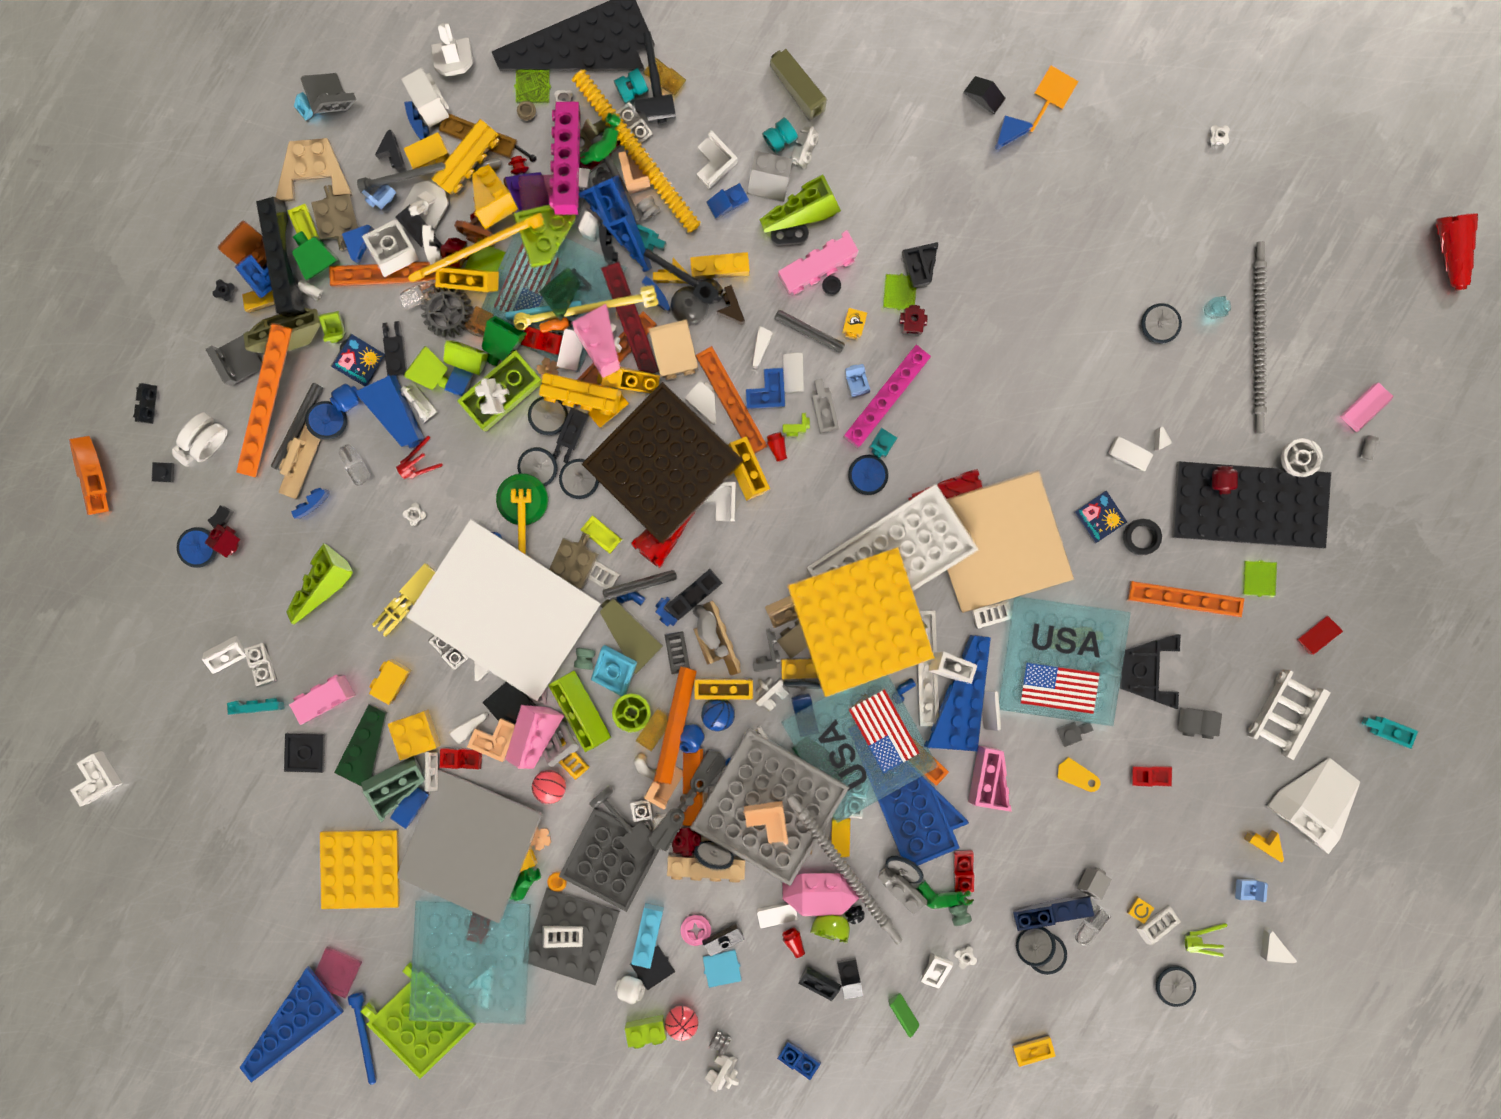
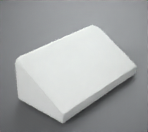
M564 330L557 367L577 371L583 345L574 330Z
M803 353L783 354L784 393L804 392Z
M234 636L205 651L202 660L214 674L246 657L240 640L237 636Z
M995 690L984 692L982 715L983 727L986 730H1001L999 695Z
M425 752L424 791L438 790L437 752Z
M788 903L757 909L761 928L798 920L796 910Z

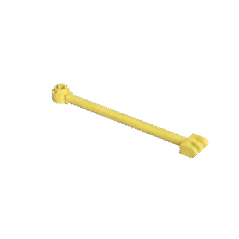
M651 285L641 287V294L534 315L520 312L515 314L513 323L518 330H524L534 322L591 312L605 304L607 308L644 302L646 308L656 306L659 302L654 292V286Z

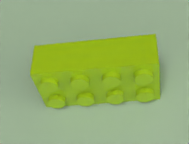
M515 350L483 378H495L496 384L500 383L502 389H508L509 393L504 395L506 402L502 403L505 412L501 414L482 413L480 406L482 403L487 402L486 396L478 397L475 391V387L481 384V380L457 401L477 425L486 432L542 384V379Z

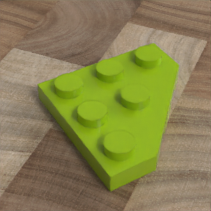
M550 205L514 213L516 224L538 213H541L544 219L542 221L543 225L536 229L530 226L519 231L531 268L551 263L576 220L575 214L555 215L554 209Z

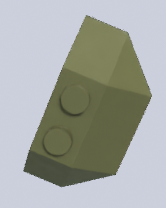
M304 308L305 313L296 316L285 317L277 314L261 320L250 331L243 334L246 350L265 354L273 323L293 329L288 351L310 344L320 327L317 309Z

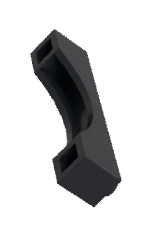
M275 197L256 201L276 314L285 317L303 314L305 309L302 294L294 279L287 255L286 228L288 216L285 202Z

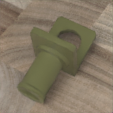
M589 119L585 120L583 128L580 130V138L584 140V145L580 147V152L588 149L592 145L590 141L603 133L605 128H610L605 125V121L600 120L592 124Z

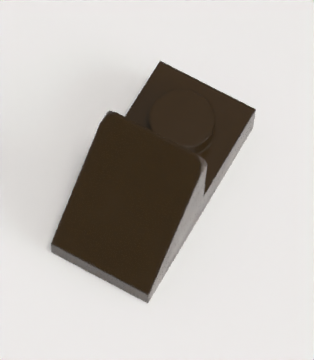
M732 285L724 287L723 299L725 304H730V306L718 310L717 314L740 325L745 324V319Z

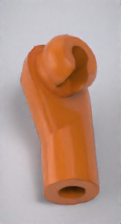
M566 317L555 318L541 323L539 327L542 333L551 330L564 331L569 327V320Z

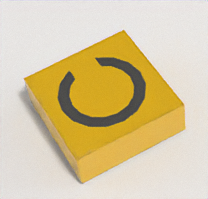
M1136 897L1127 913L1145 924L1154 907Z

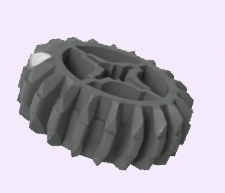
M441 287V292H439L437 288H434L435 295L429 292L430 300L423 299V302L427 304V306H421V309L426 311L421 314V317L427 318L423 323L429 325V331L435 329L434 334L438 336L441 333L443 338H446L447 332L451 338L454 337V331L458 336L461 335L459 329L462 328L466 331L467 328L464 324L471 325V321L467 318L474 316L468 312L473 310V306L468 305L471 300L469 298L465 299L467 294L465 292L460 294V289H455L453 292V288H448L446 291V288ZM448 297L459 300L461 306H451ZM441 300L440 307L434 309L435 304ZM447 307L451 310L448 317L443 313ZM461 314L460 319L454 324V317ZM433 317L444 318L447 327L436 324Z

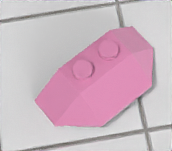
M840 873L799 874L795 877L791 886L782 882L783 900L802 916H842L859 900V895H856V891L852 889L853 887H850L849 883L846 882L847 878H843L844 874Z

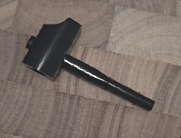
M649 31L644 32L643 35L653 97L634 100L636 112L644 114L648 122L657 121L658 124L667 123V119L676 118L672 94L662 95L652 36Z
M648 249L644 252L643 256L695 287L693 293L700 301L713 304L722 300L724 290L716 280L704 279L699 281L664 260L658 254Z

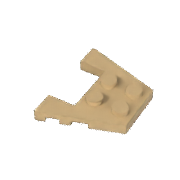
M328 138L289 141L276 198L282 201H295L294 180L332 177L333 196L346 194L352 196L351 189L347 184Z

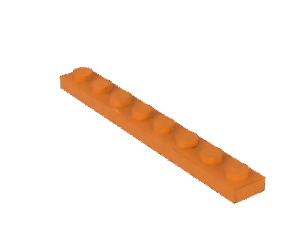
M274 323L271 325L237 473L257 477L292 328Z

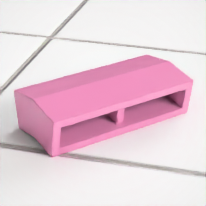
M1379 382L1375 383L1340 417L1352 429L1359 432L1392 400L1393 395Z

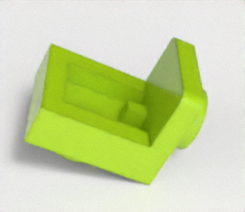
M339 311L320 314L319 319L324 332V342L336 343L341 341L345 335V329Z
M802 413L801 424H783L782 434H787V437H798V433H806V429L810 428V418L806 417V413Z

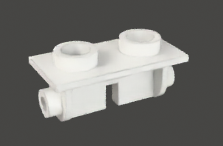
M804 126L800 130L796 143L802 146H794L790 156L793 159L792 164L798 165L799 163L803 169H806L807 164L811 161V153L819 138V133L813 126L810 128Z
M414 382L400 389L401 395L406 397L411 410L422 424L437 413Z

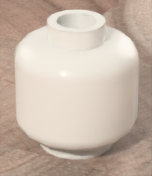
M626 975L617 981L615 990L620 1000L635 1004L642 1000L645 986H643L642 980Z

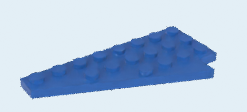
M857 724L848 727L901 857L907 858L919 866L959 849L960 847L953 830L969 824L968 820L907 761L883 773Z

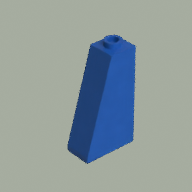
M389 375L356 391L358 397L401 447L408 446L411 449L420 445L419 441L425 439L406 397L401 395V386L396 376Z

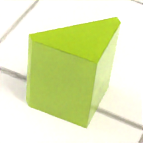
M455 340L446 341L443 363L480 376L487 363L489 353Z

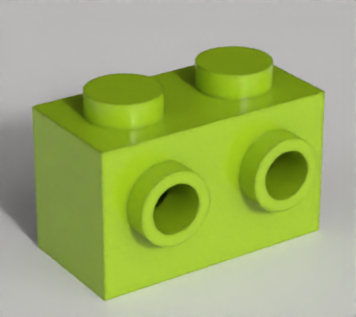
M664 1015L626 1022L625 1034L628 1048L638 1049L649 1043L653 1045L663 1043L667 1039Z

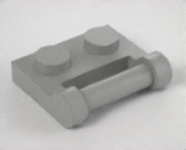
M562 719L543 751L546 762L551 767L569 753L576 752L579 748L577 742L573 740L566 719ZM559 731H561L566 741L564 746H562L557 735Z

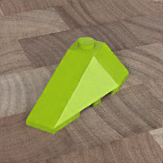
M822 174L801 186L802 190L795 196L791 194L787 197L788 201L784 205L776 206L759 219L764 231L770 232L822 221L841 212L824 175Z
M323 543L312 558L310 564L313 566L309 574H305L302 579L304 582L301 591H296L286 611L291 624H296L342 588L353 573L348 561L327 544Z

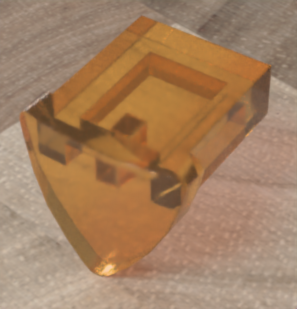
M475 306L469 322L465 323L464 327L474 336L484 337L487 320L492 318L494 314Z

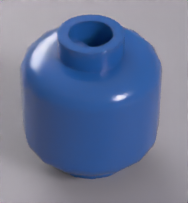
M343 384L331 392L332 397L330 401L337 411L347 412L359 404L356 393L358 390L355 386L350 387L348 384Z
M698 725L684 726L683 733L680 736L681 751L695 753L700 749L705 736Z

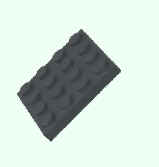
M594 808L559 877L627 912L659 850L653 848L638 862L619 841L628 833L624 826L616 818Z
M547 888L523 962L596 986L620 911ZM542 926H582V947L544 948L542 946ZM576 931L573 932L572 942H576ZM549 932V941H552V932ZM557 932V941H560V932ZM565 932V942H568V932Z

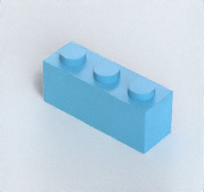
M645 903L631 965L650 969L664 907Z

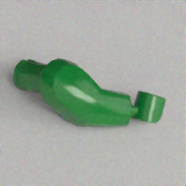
M608 113L606 122L611 124L610 128H605L601 140L592 144L588 151L580 154V157H583L580 159L583 164L587 165L594 160L600 162L614 150L619 132L615 130V127L621 122L619 116L614 113Z
M528 868V870H524L519 874L509 900L519 902L525 898L532 883L541 878L539 868L533 871V868Z
M925 880L916 887L919 893L926 898V905L931 909H942L961 904L971 905L974 899L966 898V896L972 895L971 891H966L964 894L962 892L935 893Z

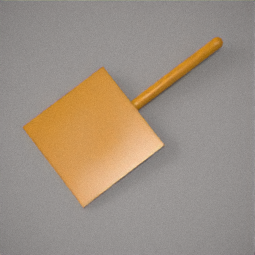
M1050 65L1035 91L1037 95L1047 101L1034 121L1030 132H1033L1050 102L1063 109L1079 81Z

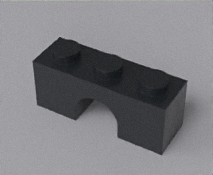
M709 569L668 603L666 607L679 620L719 587L722 582Z

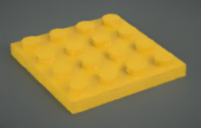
M398 829L320 832L321 909L398 908L400 906Z

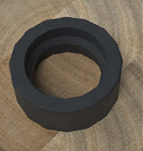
M1138 519L1126 526L1123 532V541L1130 552L1137 555H1148L1159 548L1162 542V532L1160 527L1152 520ZM1138 526H1147L1153 532V542L1146 548H1139L1132 542V532Z

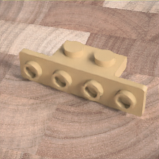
M306 424L300 438H293V441L289 442L287 456L280 464V474L285 476L279 493L297 499L321 440L308 431Z
M714 601L703 604L705 610L711 611L716 617V634L721 642L718 646L725 645L729 653L722 658L716 656L714 648L709 649L698 636L697 628H694L693 630L707 665L724 658L730 675L741 673L740 662L735 657L733 644L727 637L726 627L720 619L717 605L714 604Z

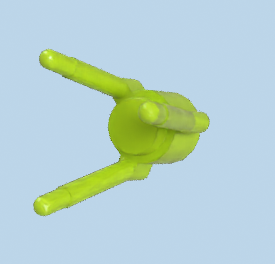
M1225 923L1199 931H1189V935L1185 936L1186 951L1223 957V953L1204 950L1203 948L1223 949L1224 945L1203 944L1202 937L1197 935L1219 930L1228 925Z

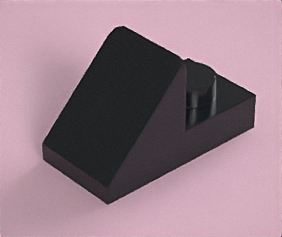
M388 130L375 156L378 159L389 157L392 168H396L399 173L407 171L396 136L392 130Z
M856 958L837 961L844 999L863 996Z

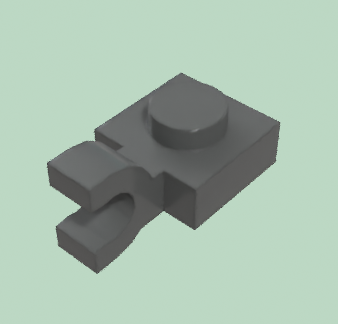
M1072 722L1057 728L1064 747L1082 741L1081 734L1094 731L1089 722L1079 726Z

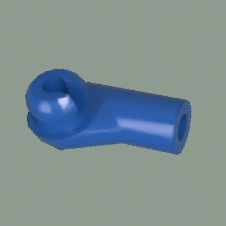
M637 591L616 597L619 603L633 600L640 606L646 599Z
M910 678L896 688L892 693V699H894L896 704L904 701L905 698L902 694L916 686L915 681Z

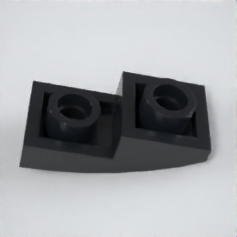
M599 226L600 245L607 264L610 265L618 262V252H615L613 246H608V244H611V233L608 232L609 230L605 226Z

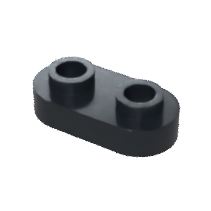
M803 224L771 231L770 237L771 241L779 246L802 244L807 240L809 231ZM800 231L803 235L797 237L795 233ZM782 233L784 237L778 239L776 235Z

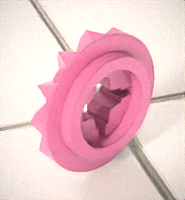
M695 914L687 917L681 925V936L689 945H702V941L711 935L709 921L703 916ZM694 923H696L698 928L702 929L698 932V938H696L693 931H689L693 929Z

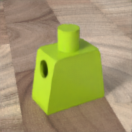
M426 346L422 348L403 375L431 390L437 384L445 389L449 379L444 375L448 368Z

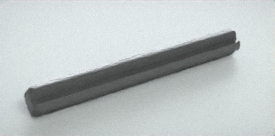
M312 383L271 464L272 468L281 471L280 464L287 456V446L291 440L293 441V438H298L305 424L306 413L316 403L322 391V386Z

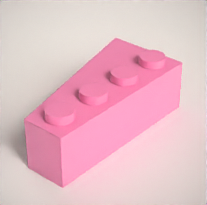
M848 231L841 234V239L837 241L836 239H831L826 242L821 251L815 249L805 256L806 259L800 258L778 271V276L788 294H798L804 290V286L810 283L812 286L821 281L820 277L826 274L831 276L838 271L837 268L844 265V267H847L855 262L854 259L857 256L858 249Z

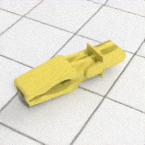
M425 563L399 591L401 595L398 598L395 597L384 608V611L372 625L376 627L388 614L377 628L378 631L382 632L394 619L393 623L383 633L387 637L409 613V607L416 603L435 574V571Z

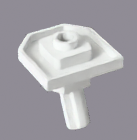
M448 23L438 25L442 43L431 45L435 71L444 76L465 73L473 64L469 37L455 40Z
M428 180L415 183L401 210L411 205L409 210L412 216L419 215L427 225L436 229L449 205L446 191Z

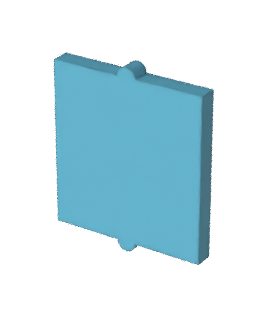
M735 949L720 952L711 957L710 955L703 956L704 974L707 976L709 988L742 981L739 970L740 963H738Z

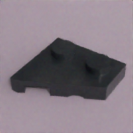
M938 242L902 251L912 288L928 285L932 282L936 252L939 246Z

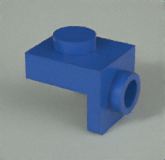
M661 598L655 605L658 608L655 612L661 616L659 620L666 626L670 624L674 626L678 620L664 608L670 601V598Z

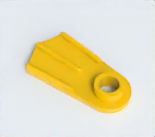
M1070 757L1058 765V779L1089 792H1095L1100 788V779ZM1091 779L1095 782L1092 787L1088 785V781Z

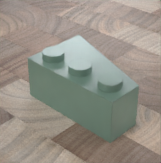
M412 756L361 783L363 794L380 822H382L390 811L395 810L405 797H408L425 781L418 761L415 756Z

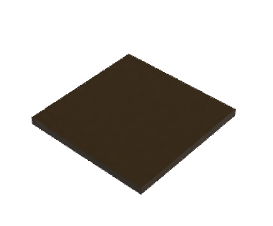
M661 382L597 447L582 465L663 545L728 479L744 460L670 388Z

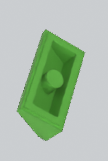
M898 993L890 998L888 1003L908 1037L911 1038L919 1028V1022L903 996Z

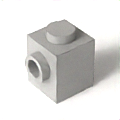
M1087 868L1077 889L1091 898L1102 900L1112 879L1107 877L1106 872L1100 868Z

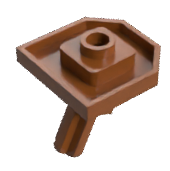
M478 216L470 223L456 220L454 225L457 232L466 236V239L472 243H477L493 235L490 231L491 226L485 229Z

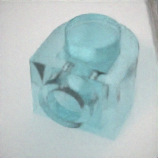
M1226 296L1215 297L1204 305V313L1211 319L1225 317L1231 311V303L1229 300H1226Z

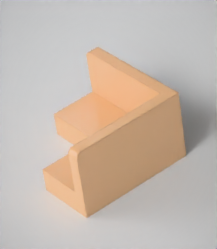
M626 151L618 153L629 194L650 190L648 176L643 175V170H639V165H636V161L631 159L632 156L626 155Z
M501 718L493 735L479 729H474L467 747L503 762L505 761L516 724Z
M675 766L671 785L653 780L644 799L664 810L683 776V770Z
M782 801L744 806L746 827L766 824L768 843L784 841V845L788 844Z

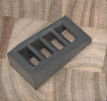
M684 632L665 634L671 674L679 673L680 666L674 667V664L685 662V665H681V667L690 669ZM681 639V642L670 644L671 640ZM682 647V650L671 651L672 648ZM683 654H684V657H682V658H677V659H673V658H672V656H677V655H683Z

